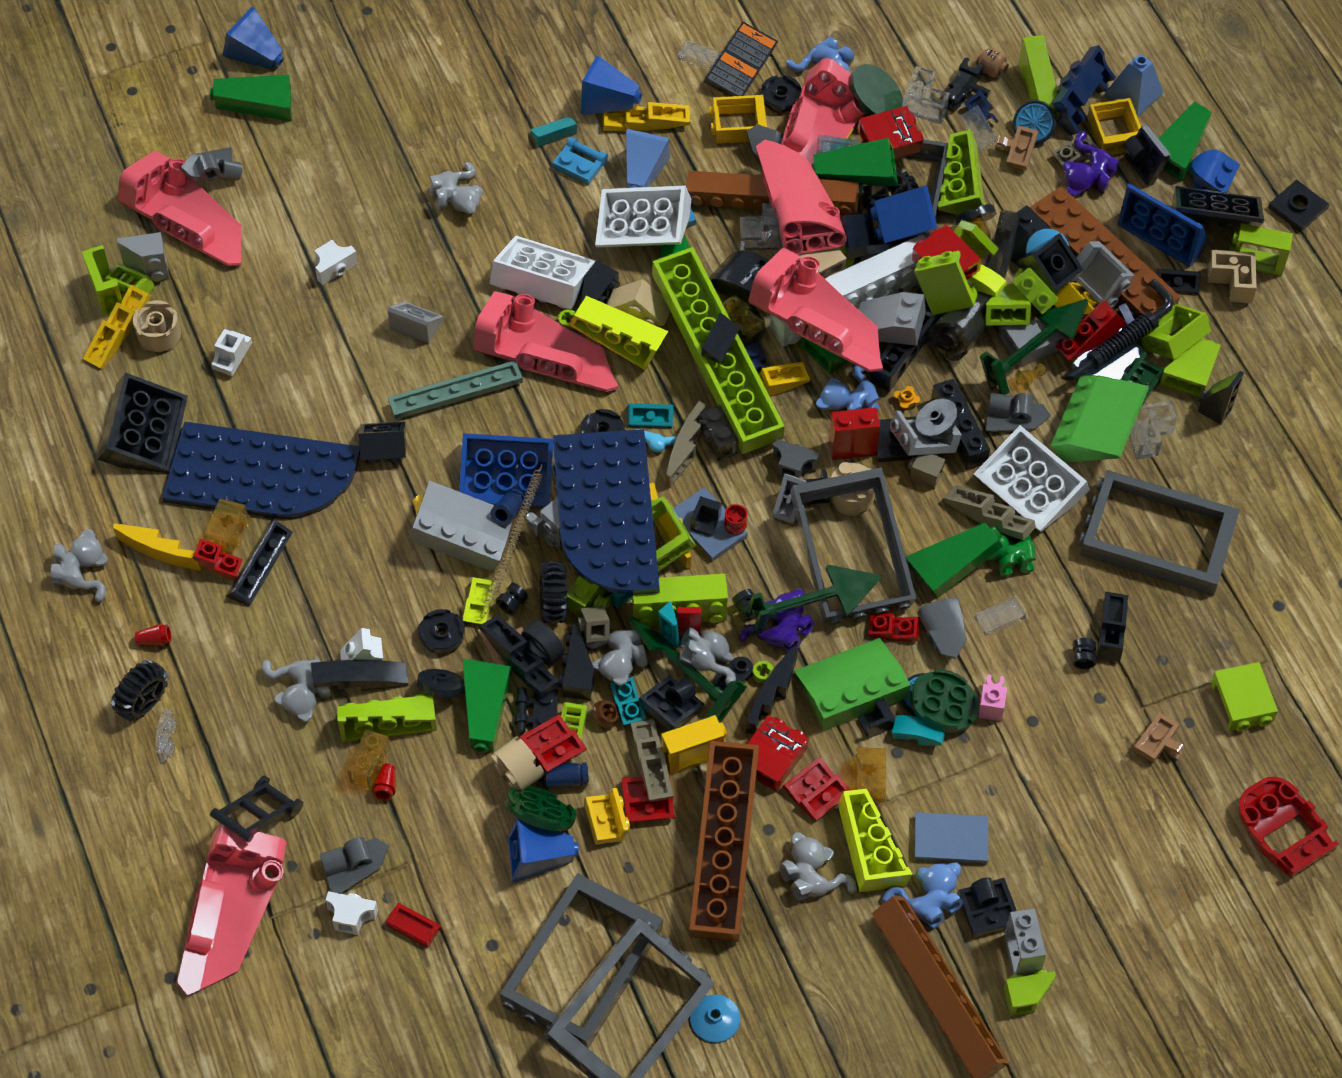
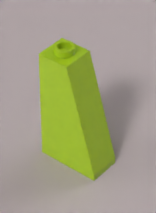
M1044 36L1025 37L1022 40L1018 66L1030 100H1039L1047 103L1054 110L1056 119H1059L1060 114L1052 104L1058 93L1056 92L1057 87Z

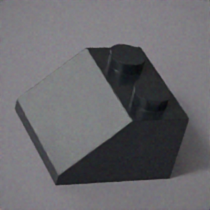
M1026 205L1010 216L992 239V242L1020 269L1018 261L1026 255V246L1030 237L1039 230L1051 228Z
M1060 233L1039 245L1018 261L1023 271L1031 268L1053 293L1083 270Z
M406 422L360 424V460H366V463L379 462V459L397 462L401 461L402 458H406Z

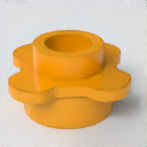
M907 386L904 390L894 393V398L898 399V405L903 409H911L920 402V397L916 396L914 388L911 386Z

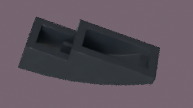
M1105 591L1097 650L1098 659L1116 662L1121 660L1129 595Z

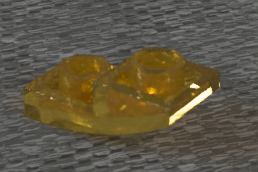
M733 295L722 303L730 320L740 327L739 332L748 339L765 328L764 320L753 314L749 310V305L737 296Z

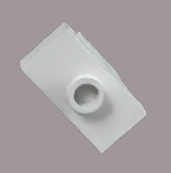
M331 240L314 250L317 263L315 267L316 275L321 285L326 284L337 276L343 275L347 270L358 264L356 250L352 246L340 247Z
M224 329L214 345L215 356L211 364L212 369L233 376L251 346L252 338Z
M361 628L340 649L341 660H382L381 638L371 636L370 629Z
M328 891L326 905L327 909L334 913L332 922L335 931L359 935L363 923L368 920H376L378 913L376 901L363 899L357 894L349 893L344 895Z

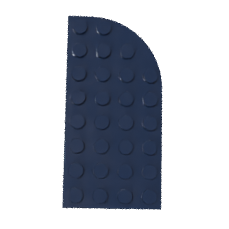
M184 422L163 493V502L271 518L304 517L303 514L324 510L332 505L342 492H346L357 470L360 448L354 445Z
M644 429L553 435L562 548L568 562L572 564L578 571V575L585 581L606 588L608 592L625 595L660 593Z

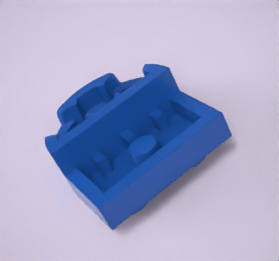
M1208 150L1202 152L1191 161L1189 173L1192 172L1193 184L1198 189L1206 187L1211 191L1227 193L1240 164L1219 150Z

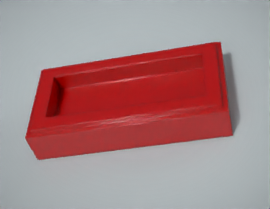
M399 902L385 922L387 927L426 948L430 946L441 929L440 924Z

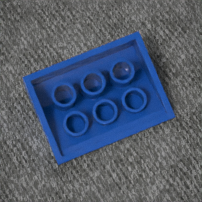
M1127 185L1117 225L1184 265L1191 267L1205 248L1207 236L1204 227L1135 186Z
M463 433L459 492L487 503L496 504L511 489L520 490L525 495L535 471V474L542 475V478H539L541 479L540 485H536L538 486L537 492H533L536 495L532 496L534 497L533 503L529 504L531 506L546 507L550 503L554 467L553 439Z

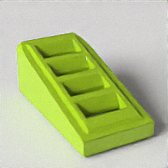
M118 263L104 278L105 281L116 278L119 289L125 293L130 285L148 294L154 289V284L148 275Z
M564 702L561 717L565 723L579 724V726L568 724L567 726L571 731L575 730L582 740L587 718V706Z

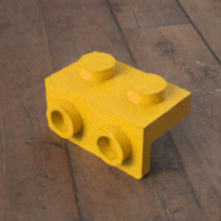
M612 788L608 795L585 797L583 802L595 845L623 841L630 829L629 819L624 815L623 798L619 796L617 788Z

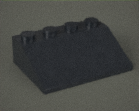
M1175 186L1171 208L1192 220H1196L1200 224L1212 222L1222 227L1234 225L1240 228L1241 223L1258 227L1264 223L1261 197Z
M125 372L116 384L97 460L121 468L169 473L188 395Z

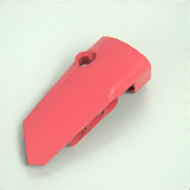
M829 58L822 59L806 73L800 97L791 109L781 145L806 157L810 165L814 163V154L839 149L858 119L865 114L859 106L861 104L855 95L850 92L849 77L851 73Z
M763 140L756 146V150L762 166L767 194L772 209L776 210L783 248L800 255L838 248L844 245L846 235L840 220V211L834 207L807 158L776 142Z
M153 151L122 172L118 189L119 203L153 220L154 225L159 230L227 266L241 265L242 225L222 208L195 180L189 178L180 170L185 160L171 159L158 151Z
M782 248L758 271L753 281L749 304L786 322L794 333L866 371H882L878 326L818 273L820 262L816 258L809 256L802 258L788 249Z
M497 291L493 292L476 321L474 351L509 361H516L517 365L524 370L604 392L618 389V384L610 370L604 348L534 309L535 300L532 296L520 294L514 297Z
M222 824L212 834L203 879L199 883L177 980V985L186 996L239 971L277 882L283 875L282 865L287 846L286 840L257 832L254 834L252 841L248 843ZM265 871L271 872L274 879L267 877Z

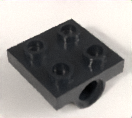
M1148 125L1141 126L1137 135L1131 136L1123 144V148L1126 150L1124 157L1147 186L1154 185L1171 156L1168 150Z
M671 675L639 697L637 703L670 731L681 727L703 710L704 703L695 696L696 689L690 680L683 678L677 681Z
M990 877L982 878L972 883L970 887L959 889L957 895L963 901L962 909L973 938L1006 929L1010 912L1017 911L1005 878L993 881Z

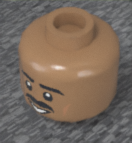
M992 47L982 50L976 62L977 65L982 63L983 73L992 78H997L1001 74L1004 75L1009 67L1007 55Z

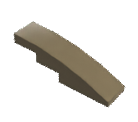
M698 401L686 418L676 438L666 475V487L668 488L673 486L696 457L695 444L701 437L700 424L706 418V405Z
M955 485L943 498L945 503L980 524L986 523L989 528L994 526L998 532L1021 540H1025L1036 528L1035 520L1015 515L1013 507L995 503L994 495Z
M654 719L632 722L630 726L649 802L673 798L665 755L662 752Z

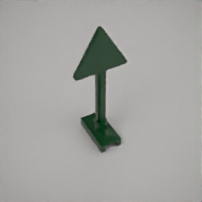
M1080 300L1047 310L1044 314H1036L1037 319L1048 326L1006 360L1000 361L988 352H984L979 356L988 387L993 389L997 385L1000 394H1008L1010 391L1005 374L1011 370L1013 365L1055 332H1059L1073 340L1088 306V300Z
M827 565L826 571L833 586L774 604H766L762 593L752 595L746 616L747 618H755L756 622L753 633L756 635L763 633L767 619L774 617L777 613L834 596L838 597L845 615H849L880 581L881 575Z
M631 616L629 619L630 623L650 651L664 652L670 661L708 693L709 698L715 702L704 719L716 715L718 722L721 723L747 686L742 681H730L724 691L720 687L714 686L694 667L680 661V655L674 651L677 648L660 633Z

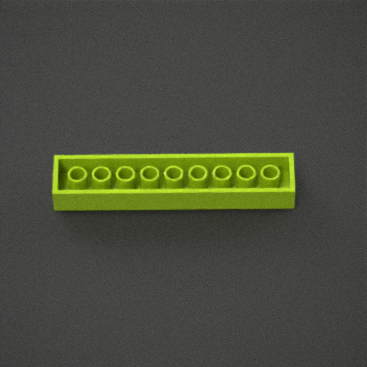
M691 247L653 261L652 276L741 453L744 454L776 442L777 439H783L785 426L738 334L722 364L701 356L703 344L719 314L721 313L727 318L729 316L695 249Z

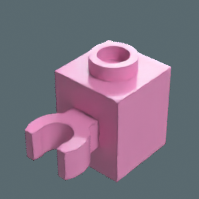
M988 674L981 692L978 718L1002 721L1007 687H1003V676L1000 677L998 684H994L991 682V675Z

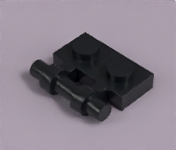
M525 687L518 688V695L515 696L517 714L514 716L516 733L524 734L526 727H533L534 729L557 716L558 689L540 698L536 693H534V697L527 696V688ZM527 707H534L533 716L526 715Z

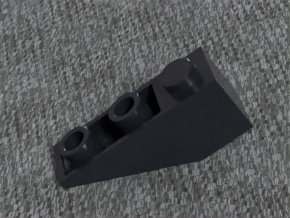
M596 261L585 274L581 303L588 296L606 304L613 289L620 286L619 272Z
M573 624L572 633H567L566 646L569 647V651L563 655L562 667L566 668L565 674H560L559 688L563 689V697L591 701L594 685V667L578 626Z

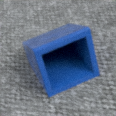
M927 186L876 200L873 203V207L870 208L873 221L877 220L878 229H875L878 242L882 241V244L908 241L922 234L928 236L938 228Z

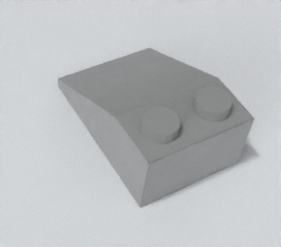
M900 292L860 303L859 311L878 326L879 341L917 346L926 313L924 294Z

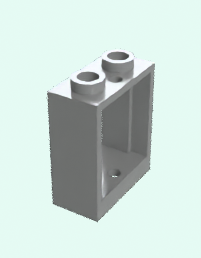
M1035 908L1010 912L1004 932V939L1013 975H1033V973L1042 970L1046 957ZM1014 952H1017L1019 956H1014Z

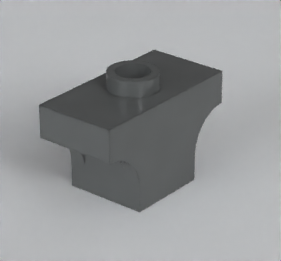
M777 439L774 445L773 458L779 462L778 476L784 477V474H788L801 479V476L806 472H816L820 453L806 449L799 444H791Z

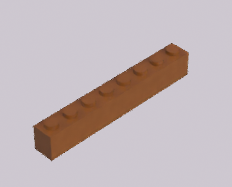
M689 171L686 188L691 197L692 205L773 210L764 184L763 175ZM819 179L834 207L839 209L840 215H855L857 213L859 201L858 182Z
M892 896L872 913L876 920L877 928L885 934L888 939V946L901 960V967L913 979L914 988L926 1000L927 1009L939 1021L940 1030L949 1037L953 1044V1051L962 1058L968 1075L971 1078L992 1077L1009 1063L906 898Z

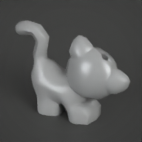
M466 162L464 164L467 171L455 173L446 171L439 175L429 176L432 185L429 188V192L432 197L438 198L435 201L438 210L445 209L447 202H451L457 211L467 214L475 213L481 200L480 196L483 194V189L477 185L457 186L458 180L471 179L476 174L472 163Z
M91 529L83 531L80 537L72 542L70 552H66V547L62 544H55L53 556L57 564L51 565L50 576L52 577V583L63 585L73 590L95 588L97 593L94 598L97 602H101L106 595V586L100 580L85 581L80 572V567L86 568L94 565L100 567L108 563V557L103 553V548L95 538L94 532Z
M688 627L681 639L680 648H682L679 660L700 671L711 670L726 676L725 682L727 685L730 681H736L735 673L729 667L715 663V660H720L723 663L734 660V656L729 652L726 638L715 631H704L699 636L695 629Z
M635 629L614 631L609 634V640L586 643L582 634L583 642L588 648L596 649L609 645L613 649V651L605 654L603 658L595 660L592 665L605 679L613 681L618 686L627 683L628 676L633 670L632 662H635L641 668L648 666L641 637Z
M319 658L295 661L276 671H272L270 661H263L262 671L266 678L276 680L289 674L298 683L289 686L285 692L277 694L274 701L276 704L283 706L291 715L297 716L302 722H307L312 718L313 709L317 703L316 693L324 699L331 696L329 686L313 687L311 663L320 662Z
M800 832L793 834L791 838V855L795 864L792 861L786 860L779 865V871L784 881H795L791 886V891L797 901L809 897L822 896L828 891L836 889L841 883L846 884L849 893L854 894L857 891L856 882L850 875L840 873L828 881L815 871L823 866L824 862L831 860L834 854L831 848L824 847L821 842L814 838H806Z

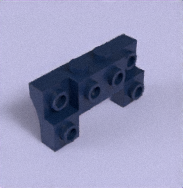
M1099 45L1090 47L1081 61H1075L1070 66L1069 72L1060 80V85L1056 89L1058 95L1052 104L1061 115L1058 121L1069 136L1079 134L1081 130L1078 128V125L1088 120L1079 107L1087 103L1094 91L1097 93L1106 92L1108 90L1107 82L1116 79V76L1106 63L1105 52Z

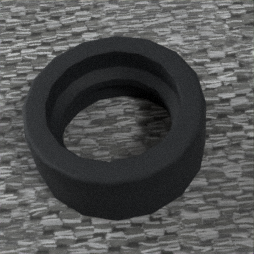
M535 620L521 632V635L528 640V648L543 660V664L552 665L564 654L565 649L562 642L554 631L543 622Z

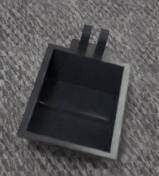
M736 251L723 261L710 275L709 279L716 291L755 309L756 307L748 302L753 281L758 271L769 259L749 251Z

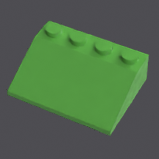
M1102 375L1080 376L1051 443V447L1063 462L1120 459L1149 388L1146 385Z
M880 638L794 670V674L822 731L874 711L876 702L881 699H885L889 706L908 698L911 685L901 665Z

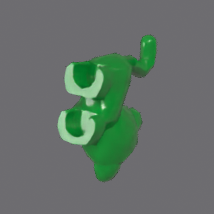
M1000 533L1002 536L1000 541L1003 547L987 559L988 561H999L998 572L1000 576H1010L1015 565H1018L1021 573L1032 572L1034 570L1032 561H1035L1036 557L1035 544L1031 536L1028 535L1025 540L1009 545L1008 538Z

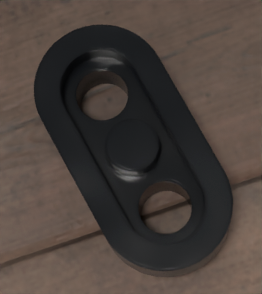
M736 657L725 666L735 673L736 681L745 683L753 674V664L746 657ZM739 665H744L745 668H744V669H740V668H738V666H739ZM716 674L713 678V685L720 687L724 691L727 684L721 681L726 680L727 677L722 674Z

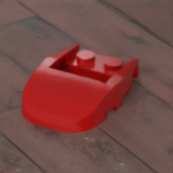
M1267 777L1250 786L1242 793L1239 801V816L1261 853L1292 879L1300 871L1328 853L1335 851L1339 843L1337 840L1332 842L1326 832L1329 827L1324 819L1321 820L1316 813V807L1310 800L1306 801L1299 795V790L1293 784L1280 777ZM1298 816L1313 831L1281 853H1278L1276 850L1273 851L1263 839Z

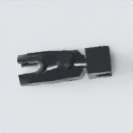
M964 58L957 74L948 84L949 88L945 89L941 95L940 105L943 108L955 111L967 99L968 93H977L980 90L988 98L991 90L977 85L983 74L982 63L971 68L968 66L969 58Z

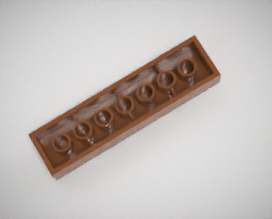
M1062 186L1029 207L1051 229L1057 230L1065 236L1076 258L1088 242L1099 241L1135 275L1130 281V287L1118 297V302L1115 305L1116 308L1126 303L1128 308L1133 311L1135 319L1146 311L1154 313L1161 308L1164 301L1149 286V282L1152 279H1156L1170 292L1174 304H1178L1180 296Z
M710 741L689 928L690 937L739 942L759 745Z

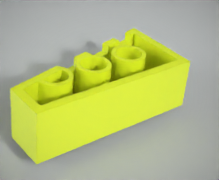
M588 296L584 298L569 324L643 370H646L668 331Z
M868 790L843 791L838 807L859 892L907 886L912 872L909 867H906L899 848H896L888 827H885L880 819L881 815Z

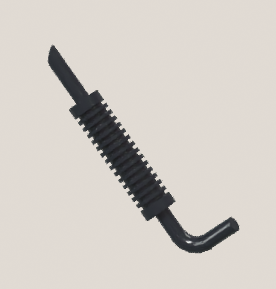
M1152 279L1149 282V286L1163 299V306L1154 313L1150 311L1144 312L1134 321L1086 354L1088 360L1065 375L1063 379L1072 381L1092 367L1097 370L1102 368L1148 335V333L1158 328V320L1168 314L1173 308L1174 301L1170 292L1156 279Z

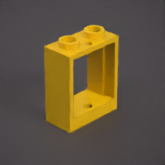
M763 95L713 98V106H709V119L714 121V123H711V136L715 135L716 144L750 142L746 131L754 127L721 128L719 117L721 114L755 113L756 125L759 124L767 127Z
M1131 99L1098 102L1089 106L1087 119L1098 148L1105 150L1110 155L1126 153V150L1123 148L1124 142L1131 136L1137 135L1141 128ZM1124 116L1130 133L1105 137L1099 120Z
M716 715L662 733L661 747L670 775L708 762L710 741L725 742L724 737L727 736L724 724L718 722Z

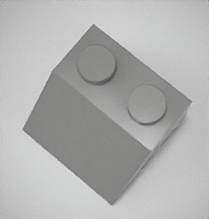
M161 232L117 238L124 266L148 275L152 281L158 282L170 279Z

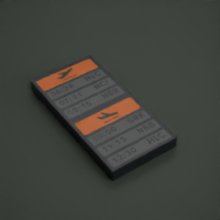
M742 21L706 76L704 83L729 97L744 96L777 46L778 41Z

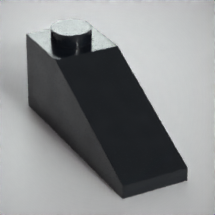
M1239 371L1213 384L1208 392L1204 390L1198 399L1200 403L1198 412L1221 425L1233 409L1244 372Z

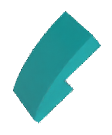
M633 677L629 678L627 683L622 686L611 682L610 688L623 726L630 725L632 722L646 720L644 709L637 704L639 696Z
M897 715L892 735L894 739H917L919 746H942L945 732L931 728L921 721L919 717Z

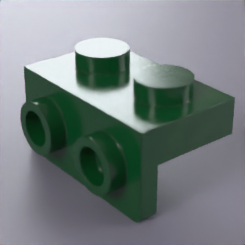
M1145 352L1139 358L1135 357L1130 365L1131 370L1129 373L1125 372L1120 379L1146 385L1149 388L1142 406L1160 382L1164 371L1146 361L1147 353Z

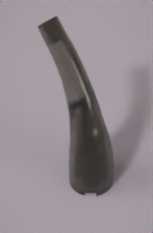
M1012 211L1000 212L993 243L999 249L994 256L988 254L984 264L985 267L993 270L1004 279L1010 264L1019 221V214ZM973 283L970 288L975 287L976 289V283ZM977 291L978 295L973 307L945 312L933 324L928 333L929 342L933 350L937 348L944 354L942 358L946 360L957 361L962 359L973 348L986 328V303L993 295Z

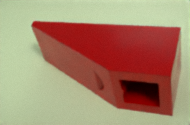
M1103 300L1081 321L1073 340L1065 337L1055 347L1071 361L1117 333L1126 322Z

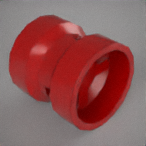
M732 504L726 508L724 520L726 532L731 535H740L746 530L747 510L745 507L739 504Z

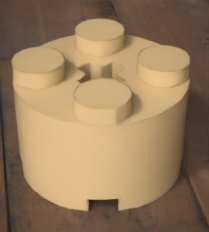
M154 300L145 303L144 307L140 310L138 308L135 311L133 324L142 349L162 352L171 351L176 347L181 337V328L177 312L170 307V304L165 301Z
M843 462L833 472L831 478L871 469L858 463ZM873 489L830 497V502H832L834 508L839 513L847 516H856L860 512L871 508L875 494Z
M518 736L499 748L491 756L495 763V769L501 777L506 776L511 789L523 791L526 787L531 786L545 776L541 765L535 766L536 757Z

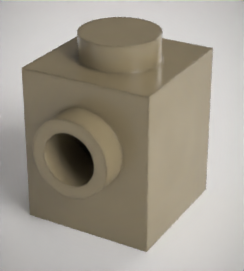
M935 454L913 456L908 467L911 470L910 479L935 489L943 473L945 459Z
M604 606L581 608V618H577V626L579 632L583 633L586 643L609 640L610 620Z

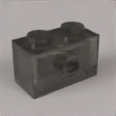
M721 405L701 411L699 424L701 425L702 436L705 443H708L717 462L737 455L739 439Z

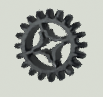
M898 168L896 170L897 186L864 185L862 199L867 213L871 214L870 208L873 207L874 201L890 197L889 192L893 196L919 188L913 175L909 176L907 171L902 173Z
M543 562L540 567V615L544 623H563L566 618L567 575L565 565L562 562Z
M151 660L137 663L134 668H130L127 674H124V678L119 681L118 687L114 689L115 693L112 695L113 700L111 701L112 709L116 711V714L123 719H127L129 722L138 720L140 716L144 717L161 700L162 694L165 693L164 689L168 686L167 681L169 679L167 672L162 666Z

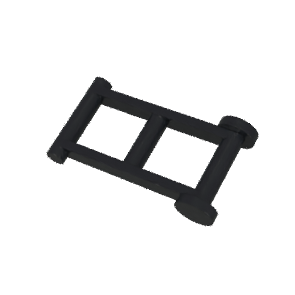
M264 775L256 782L253 790L220 810L214 808L210 816L249 843L254 838V834L284 815L288 814L292 818L295 817L302 809L303 801L300 799L293 801L269 784L270 778ZM266 793L283 806L268 814L251 801ZM242 807L257 817L259 821L245 829L228 817V815Z

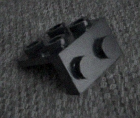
M870 213L841 217V223L846 235L845 248L848 259L860 258L861 261H865L895 247L894 243L877 245L873 219Z

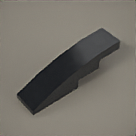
M499 615L480 625V630L497 653L540 698L559 687V680L543 667V660L528 648V640Z
M793 647L783 657L762 686L749 715L746 733L755 734L761 715L771 716L776 697L786 699L797 661V647Z
M335 660L311 663L314 688L337 685L338 690L361 687L362 691L409 686L406 663Z

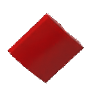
M560 714L519 737L536 757L537 765H541L546 773L587 750L575 730L571 731Z
M818 757L782 786L797 805L814 821L838 804L843 791H851L838 773L834 775L821 757Z
M642 776L622 778L625 815L629 819V823L675 819L673 798L649 802Z

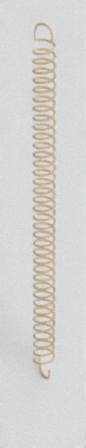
M531 478V482L535 485L530 484L525 495L537 492L538 486L536 485L540 484L537 482L539 480L536 479L539 478ZM526 495L522 504L533 503V499ZM520 507V511L524 514L519 513L518 515L522 516L528 514V511H526L528 509H525L528 507ZM517 515L516 521L514 522L515 525H513L514 530L517 529L514 528V526L518 527L524 525V523L520 524L519 522L521 521H517V519L521 520L524 518L518 517ZM510 533L509 540H507V544L515 545L513 543H518L516 540L513 539L518 538L517 536H520V534L516 536H511ZM503 555L501 556V559L503 560H509L508 558H512V556H506L507 558H503ZM500 559L499 566H500L501 568H503V567H502L503 565H500V563H502V564H504V563L508 564V563H507V562H502L501 559ZM496 570V573L494 574L495 577H493V581L491 582L492 584L490 585L488 593H491L493 595L497 594L496 592L490 591V589H496L492 588L491 586L502 584V582L498 580H501L499 578L505 577V575H500L502 573H497ZM485 602L486 605H485V608H484V613H485L486 606H487L488 604L492 605L491 603H486V602Z

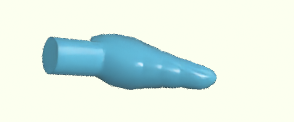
M644 430L645 442L649 445L650 450L660 453L665 449V446L675 444L676 436L663 437L660 434Z

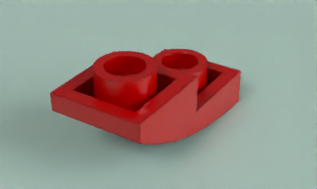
M200 538L193 559L217 575L235 582L243 559L221 551V545Z
M677 607L679 640L682 639L688 627L695 629L700 636L701 607Z
M893 613L870 615V637L891 641L918 642L920 628L918 617L895 618Z

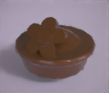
M602 700L594 704L593 716L602 727L612 728L618 721L619 710L613 702Z

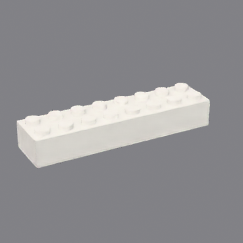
M923 234L825 279L858 310L862 301L896 294L899 288H903V292H908L913 287L919 285L914 272L917 264L912 260L913 247L918 241L925 240L926 238ZM770 315V329L782 347L795 344L801 339L800 335L790 330L786 322Z

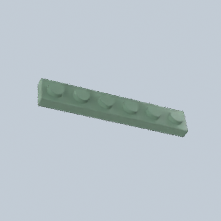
M511 361L388 397V402L393 416L397 420L523 383V379L516 361Z

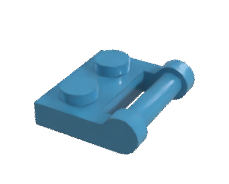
M571 136L566 146L552 162V166L554 169L589 185L607 162L608 154L603 151L598 152L578 142V139ZM575 149L595 159V163L573 153V150Z

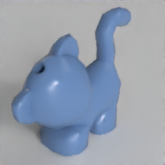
M829 36L826 40L814 46L800 64H796L793 60L789 59L786 65L794 72H801L806 69L809 63L817 64L822 59L829 58L850 72L848 65H851L854 61V52L847 46L839 49L838 42Z
M856 365L853 367L852 376L860 384L855 390L851 391L846 384L831 378L822 390L820 398L816 401L815 405L824 411H839L845 408L847 410L875 407L878 411L879 406L876 401L880 400V397L876 392L874 384L861 374L862 371L866 370Z
M955 862L935 864L929 868L920 867L916 870V877L928 894L910 899L903 888L892 887L884 893L881 898L882 902L885 903L892 896L905 897L918 919L927 923L932 929H935L945 919L942 912L943 909L953 914L963 905L962 899L956 893H951L956 889L961 866Z

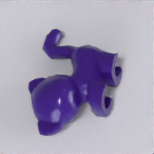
M1084 131L1076 135L1074 144L1079 151L1090 154L1091 166L1083 162L1075 163L1073 161L1064 162L1063 165L1068 193L1072 196H1077L1081 192L1087 191L1093 183H1097L1096 188L1098 192L1104 194L1109 186L1108 181L1110 177L1113 178L1119 162V160L1112 157L1105 150L1083 144V140L1087 137Z
M798 588L790 593L781 594L775 600L767 601L766 604H774L804 595V591ZM804 606L777 613L773 618L779 624L767 632L763 631V633L756 634V636L770 646L790 651L793 647L799 648L801 639L798 634L807 636L814 627V620L807 615L802 616ZM755 624L746 625L740 631L738 639L741 642H745L748 635L753 633Z

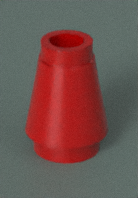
M160 623L135 632L136 644L138 646H166L167 643L172 641L169 625Z
M385 763L381 766L372 786L373 795L378 800L388 801L396 793V768L392 764Z

